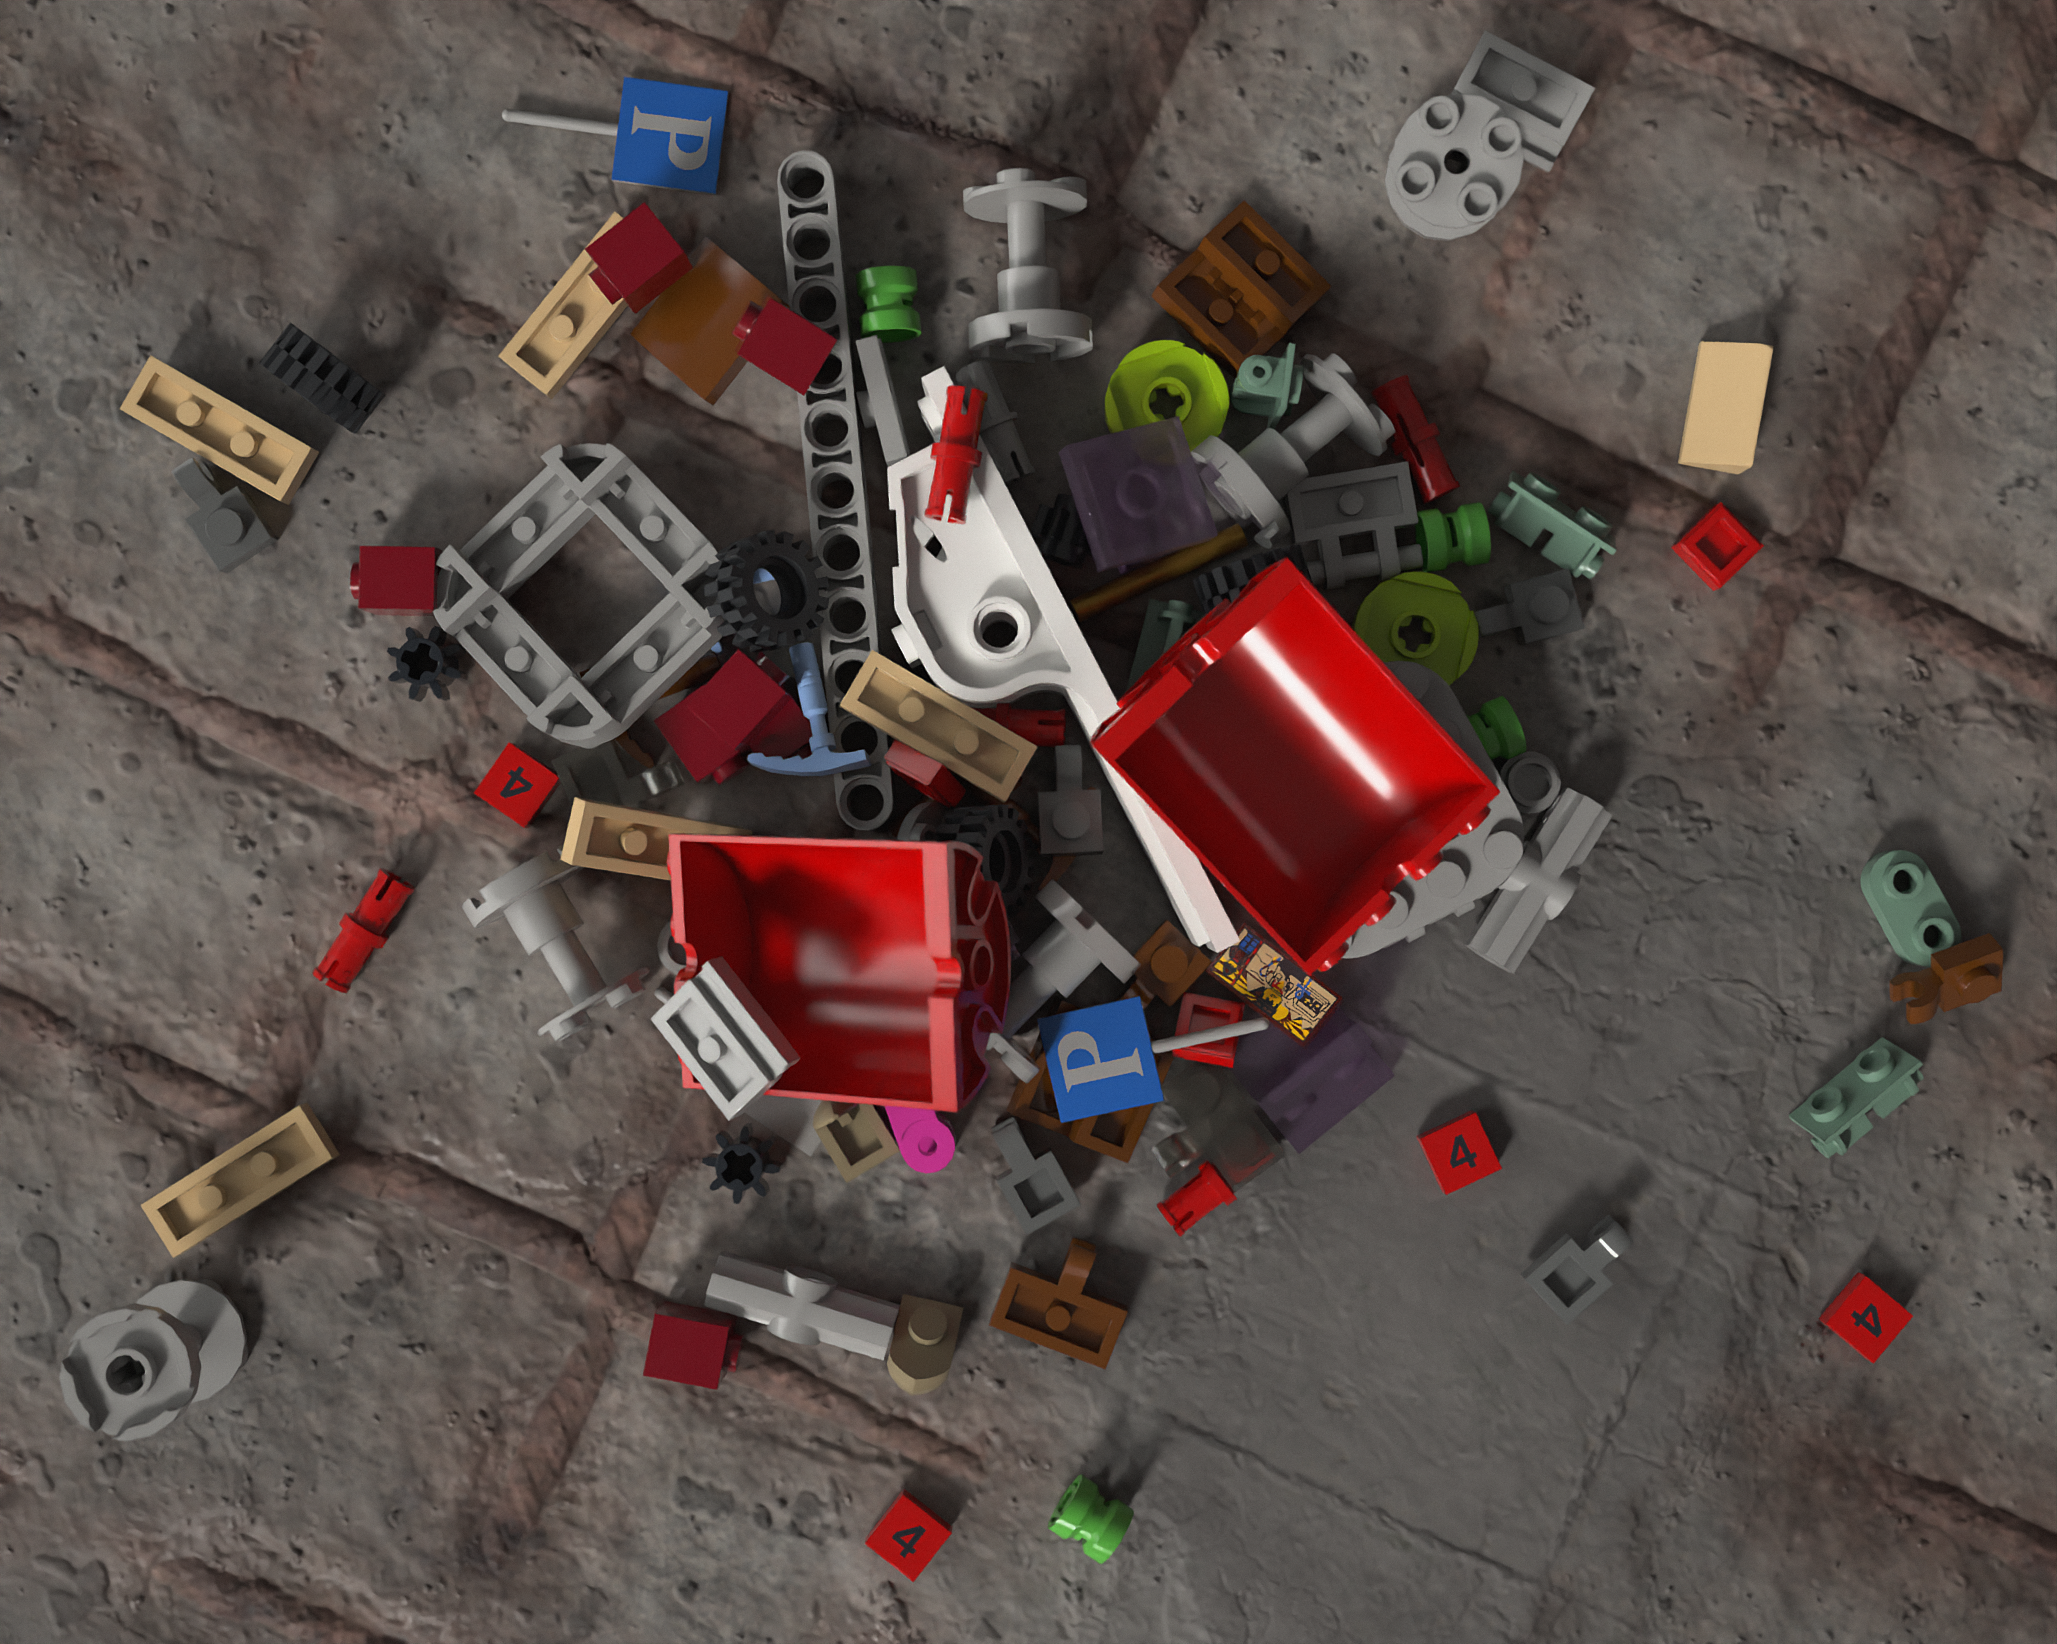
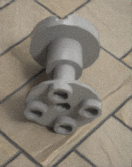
M1453 93L1446 96L1433 97L1425 102L1421 108L1408 117L1395 139L1394 149L1388 158L1384 182L1390 206L1403 226L1426 239L1452 241L1471 235L1490 222L1496 213L1506 206L1520 183L1524 160L1520 128L1515 121L1509 118L1504 109L1482 96ZM1448 159L1459 163L1457 170L1459 174H1452L1446 169L1445 163Z
M1014 168L998 172L997 184L973 186L963 190L965 213L974 218L989 222L1008 223L1009 269L997 274L999 312L976 318L968 324L969 351H973V356L978 359L1002 363H1035V355L1049 352L1050 361L1065 360L1091 351L1093 348L1092 319L1082 313L1060 310L1059 271L1046 267L1045 221L1058 220L1077 214L1087 206L1086 180L1079 177H1062L1052 181L1035 180L1034 171Z
M1334 353L1324 361L1310 354H1306L1302 358L1300 365L1304 366L1303 377L1318 403L1281 434L1272 428H1267L1238 454L1220 438L1210 435L1191 451L1190 457L1193 463L1197 465L1201 462L1207 464L1198 474L1216 500L1243 530L1252 522L1261 529L1253 539L1268 549L1274 546L1291 530L1288 519L1278 501L1309 475L1304 464L1309 458L1341 431L1363 450L1379 457L1387 449L1386 440L1395 433L1394 426L1386 414L1375 404L1371 403L1369 406H1366L1359 395L1353 390L1352 386L1357 383L1354 373Z
M564 844L558 846L557 851L560 856L562 855ZM546 851L512 869L479 890L485 900L483 904L474 897L467 899L463 903L462 908L475 929L482 928L506 917L529 956L539 951L542 952L574 1007L548 1022L537 1033L539 1037L550 1033L555 1041H562L591 1024L592 1020L587 1012L603 1002L608 1001L611 1008L614 1007L616 1009L646 991L647 989L641 978L646 976L650 970L646 966L609 986L605 984L574 932L584 922L561 884L573 877L584 867L571 865L560 859L552 861Z
M1053 879L1035 898L1056 920L1022 954L1030 964L1010 984L1003 1034L991 1033L986 1048L990 1050L994 1047L1001 1053L1002 1056L1000 1058L1027 1084L1040 1071V1067L1012 1037L1056 990L1067 998L1101 962L1123 983L1141 966L1125 948Z
M181 1279L160 1284L138 1299L136 1304L109 1309L79 1328L70 1341L73 1344L69 1349L68 1358L62 1360L60 1382L65 1403L79 1423L94 1433L102 1430L107 1434L116 1435L111 1439L132 1441L153 1436L183 1415L190 1403L209 1399L229 1385L238 1370L244 1367L248 1360L249 1349L242 1314L229 1296L223 1292L220 1285L212 1280L202 1279L194 1281Z

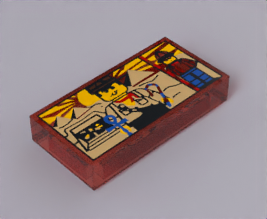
M1243 923L1236 932L1240 941L1222 950L1206 969V972L1306 1050L1344 1000L1314 975L1311 974L1309 976L1293 959L1246 923Z

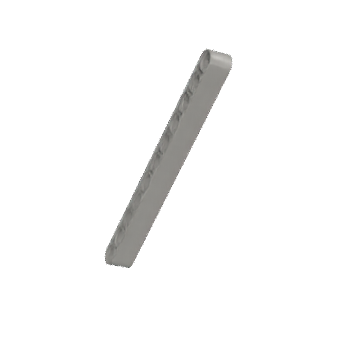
M802 150L792 153L783 160L778 170L777 184L790 309L804 317L808 304L813 300L826 298L836 304L834 314L827 321L812 323L837 339L826 359H834L842 365V372L833 383L823 385L812 382L804 396L797 392L812 552L813 557L818 556L823 566L815 569L814 572L817 578L827 576L829 584L828 588L819 590V596L829 598L828 609L818 612L824 618L820 626L829 731L834 735L836 749L832 752L847 753L845 737L848 731L860 724H870L840 707V703L846 695L840 689V674L848 665L854 663L864 664L872 650L882 656L883 653L860 412L856 395L858 391L839 193L831 166L827 160L814 151ZM816 177L822 180L824 186L815 197L806 199L793 194L795 185L803 178ZM814 237L823 238L830 243L828 252L821 259L812 261L799 256L800 247L808 239ZM833 419L846 423L848 434L839 445L827 447L817 443L816 432L825 421ZM837 480L852 484L854 496L845 507L831 509L822 504V493L828 484ZM843 541L856 544L860 549V557L854 567L846 571H836L829 567L827 562L828 553L835 544ZM854 602L865 608L866 619L863 626L858 631L850 634L835 630L833 617L837 608L842 604ZM872 725L870 726L876 730L878 743L874 752L869 755L871 766L834 774L836 805L839 815L849 826L866 831L881 829L891 821L896 812L897 803L894 772L885 763L886 760L883 758L891 747V736ZM866 785L875 786L882 793L884 799L883 809L875 819L862 821L852 812L851 798L860 787Z

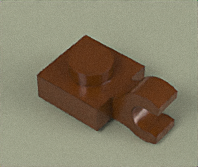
M1164 920L1132 954L1141 966L1133 973L1136 978L1114 1001L1141 996L1143 1009H1145L1151 1000L1157 996L1167 1007H1171L1212 961L1168 920Z
M1988 933L1931 954V967L1917 972L1902 973L1889 981L1890 999L1894 1003L1908 997L1917 998L1906 1002V1019L1910 1024H1920L1932 1019L1937 1013L1938 1006L1943 1012L1968 1003L1981 1002L1990 995L2002 991L2003 948Z

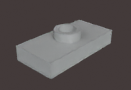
M877 335L856 340L867 385V390L856 392L865 429L875 426L878 428L886 464L889 467L911 455L881 338L878 339Z

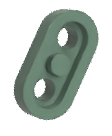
M1889 850L1880 852L1867 861L1861 873L1862 892L1894 951L1902 960L1912 965L1931 967V954L1961 943L1960 925L1923 859L1909 851ZM1899 870L1905 872L1908 877L1907 888L1901 893L1895 889L1893 884V878ZM1929 925H1933L1938 932V939L1931 947H1928L1923 939V933Z

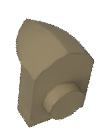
M822 1100L814 1113L813 1128L846 1183L900 1151L894 1134L876 1105Z
M903 1294L887 1367L891 1378L897 1386L909 1395L916 1396L930 1393L942 1386L947 1380L963 1307Z

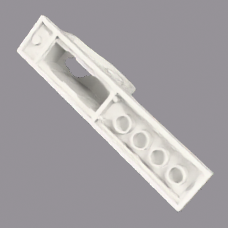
M944 366L921 378L925 398L917 401L922 412L920 414L934 443L940 441L947 397L946 388L954 385ZM962 403L961 413L966 415L967 409ZM980 435L977 450L983 453L979 468H973L965 524L947 523L952 499L950 495L946 496L941 521L924 516L925 509L928 506L936 461L930 458L932 445L887 467L889 509L896 512L899 567H892L894 607L902 622L901 625L891 629L910 667L913 669L923 664L938 689L974 708H996L997 703L1010 702L1012 704L1028 695L1041 692L1065 696L1191 943L1198 947L1205 944L1207 948L1218 953L1239 942L1240 939L1198 858L1090 744L1091 737L1099 724L1120 708L1116 704L1117 700ZM934 536L942 545V549L936 558L926 549V546ZM1006 622L1015 628L1018 635L1008 646L1002 648L992 647L983 639L986 628L992 623Z

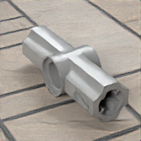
M1568 787L1562 788L1554 803L1542 818L1539 827L1530 841H1524L1521 860L1512 874L1497 887L1499 891L1465 945L1490 963L1508 973L1514 974L1547 920H1552L1559 915L1573 896L1581 878L1578 870L1613 815L1588 796Z
M724 1251L719 1254L712 1272L704 1306L766 1324L769 1332L791 1342L818 1345L822 1341L851 1352L861 1353L884 1360L900 1307L899 1304L840 1287L837 1280L815 1270L797 1266H787L784 1269H780L757 1260L754 1261Z

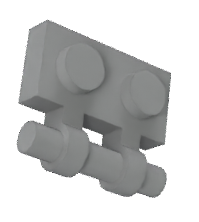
M1408 461L1305 478L1284 496L1291 528L1292 544L1296 546L1298 544L1304 545L1317 542L1319 560L1306 562L1314 586L1323 584L1325 590L1341 588L1345 586L1346 580L1376 575L1380 581H1384L1400 575V571L1423 568V554L1420 544L1397 547L1394 530L1413 527L1418 523ZM1372 533L1374 551L1342 556L1340 538Z

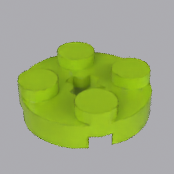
M1158 340L1143 344L1129 352L1111 376L1104 401L1106 423L1117 445L1127 452L1130 458L1138 464L1153 465L1160 468H1171L1192 462L1190 457L1192 450L1210 435L1219 438L1229 408V393L1225 378L1211 358L1204 353L1201 355L1195 349L1184 347L1185 343L1174 340ZM1166 388L1170 397L1181 396L1184 405L1176 409L1175 419L1165 420L1162 414H1153L1149 405L1156 402V391Z
M1406 572L1380 583L1362 600L1352 622V629L1382 662L1408 661L1423 665L1437 673L1449 686L1468 670L1475 657L1479 640L1477 619L1473 610L1470 611L1466 600L1460 595L1462 592L1447 579L1427 572ZM1412 618L1422 620V631L1431 634L1429 644L1418 645L1415 652L1405 649V640L1398 638L1399 627L1409 626Z

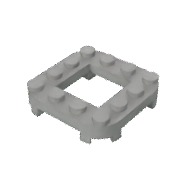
M587 443L568 448L559 444L541 456V459L547 466L462 549L457 550L449 544L436 562V565L441 568L437 584L438 601L437 609L433 613L442 629L457 639L528 716L526 719L533 726L562 742L591 749L616 738L626 731L723 637L717 627L725 620L722 615L710 618L707 607L717 604L716 596H704V585L717 580L706 575L709 564L719 561L715 557L719 551L622 451L609 443L606 445ZM596 514L664 584L663 586L670 593L581 678L508 599Z
M1389 661L1383 663L1501 792L1488 804L1491 812L1476 829L1466 835L1458 833L1440 850L1444 857L1432 872L1417 881H1414L1410 875H1407L1395 886L1391 892L1397 900L1395 906L1376 924L1367 926L1364 923L1346 941L1349 944V949L1342 958H1358L1372 954L1491 892L1512 874L1523 855L1524 828L1519 810L1459 701L1443 678L1431 669L1414 662Z

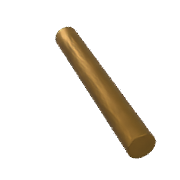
M1237 523L1070 600L1071 606L1078 621L1082 622L1248 546L1242 528Z

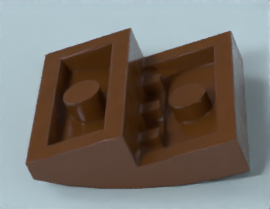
M1244 200L1203 238L1199 247L1157 285L1151 297L1236 379L1239 368L1244 360L1254 355L1266 356L1321 300L1332 285Z
M705 236L688 258L693 269L661 293L630 334L703 400L714 406L748 362L736 354L735 348L740 339L732 335L731 332L749 301L751 300L761 306L765 297L769 295L786 307L790 308V306Z
M1055 996L1047 1016L1083 1008ZM1039 1032L1030 1056L1038 1064L1040 1071L1028 1084L1019 1079L1006 1110L1014 1116L1065 1135L1077 1144L1129 1163L1154 1103L1061 1123ZM1150 1037L1151 1042L1156 1041V1039ZM1172 1050L1154 1054L1161 1086L1174 1059L1172 1057Z

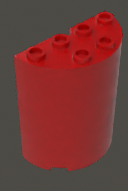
M1288 558L1270 565L1255 575L1232 603L1225 598L1177 640L1119 699L1116 704L1120 709L1099 724L1090 740V744L1309 976L1317 969L1323 972L1334 966L1349 949V944L1346 941L1364 923L1367 926H1372L1392 910L1397 901L1391 894L1395 886L1407 875H1410L1414 881H1417L1432 872L1444 857L1440 850L1458 833L1466 835L1476 829L1491 812L1488 804L1501 792Z
M698 833L669 834L667 869L671 876L673 905L670 928L675 943H680L684 947L687 958L686 967L682 968L675 978L674 994L689 979L696 977L703 970L702 966L707 961L721 956L724 958L801 1057L796 1064L783 1072V1076L763 1095L958 1112L975 1097L986 1080L991 1066L984 1057L990 1034H1003L1010 992L1011 950L1008 920L1002 894L997 881H985L980 871L983 856L973 847L962 842ZM678 1055L679 1062L682 1065L683 1088L705 1090Z

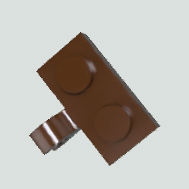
M1073 1236L1058 1279L1011 1262L992 1311L989 1326L1106 1370L1128 1309L1125 1304L1083 1289L1096 1257V1244Z

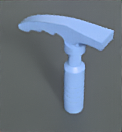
M804 642L791 646L789 652L803 716L809 719L813 736L809 739L813 754L803 760L799 755L784 760L781 756L765 757L763 753H752L748 755V762L755 767L769 772L797 776H824L871 766L869 755L865 749L847 753L832 752L836 749L834 735L828 733L825 715L828 712L814 645L813 643Z

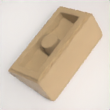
M1705 341L1699 343L1678 464L1733 474H1740L1751 468L1754 461L1773 354L1772 345Z

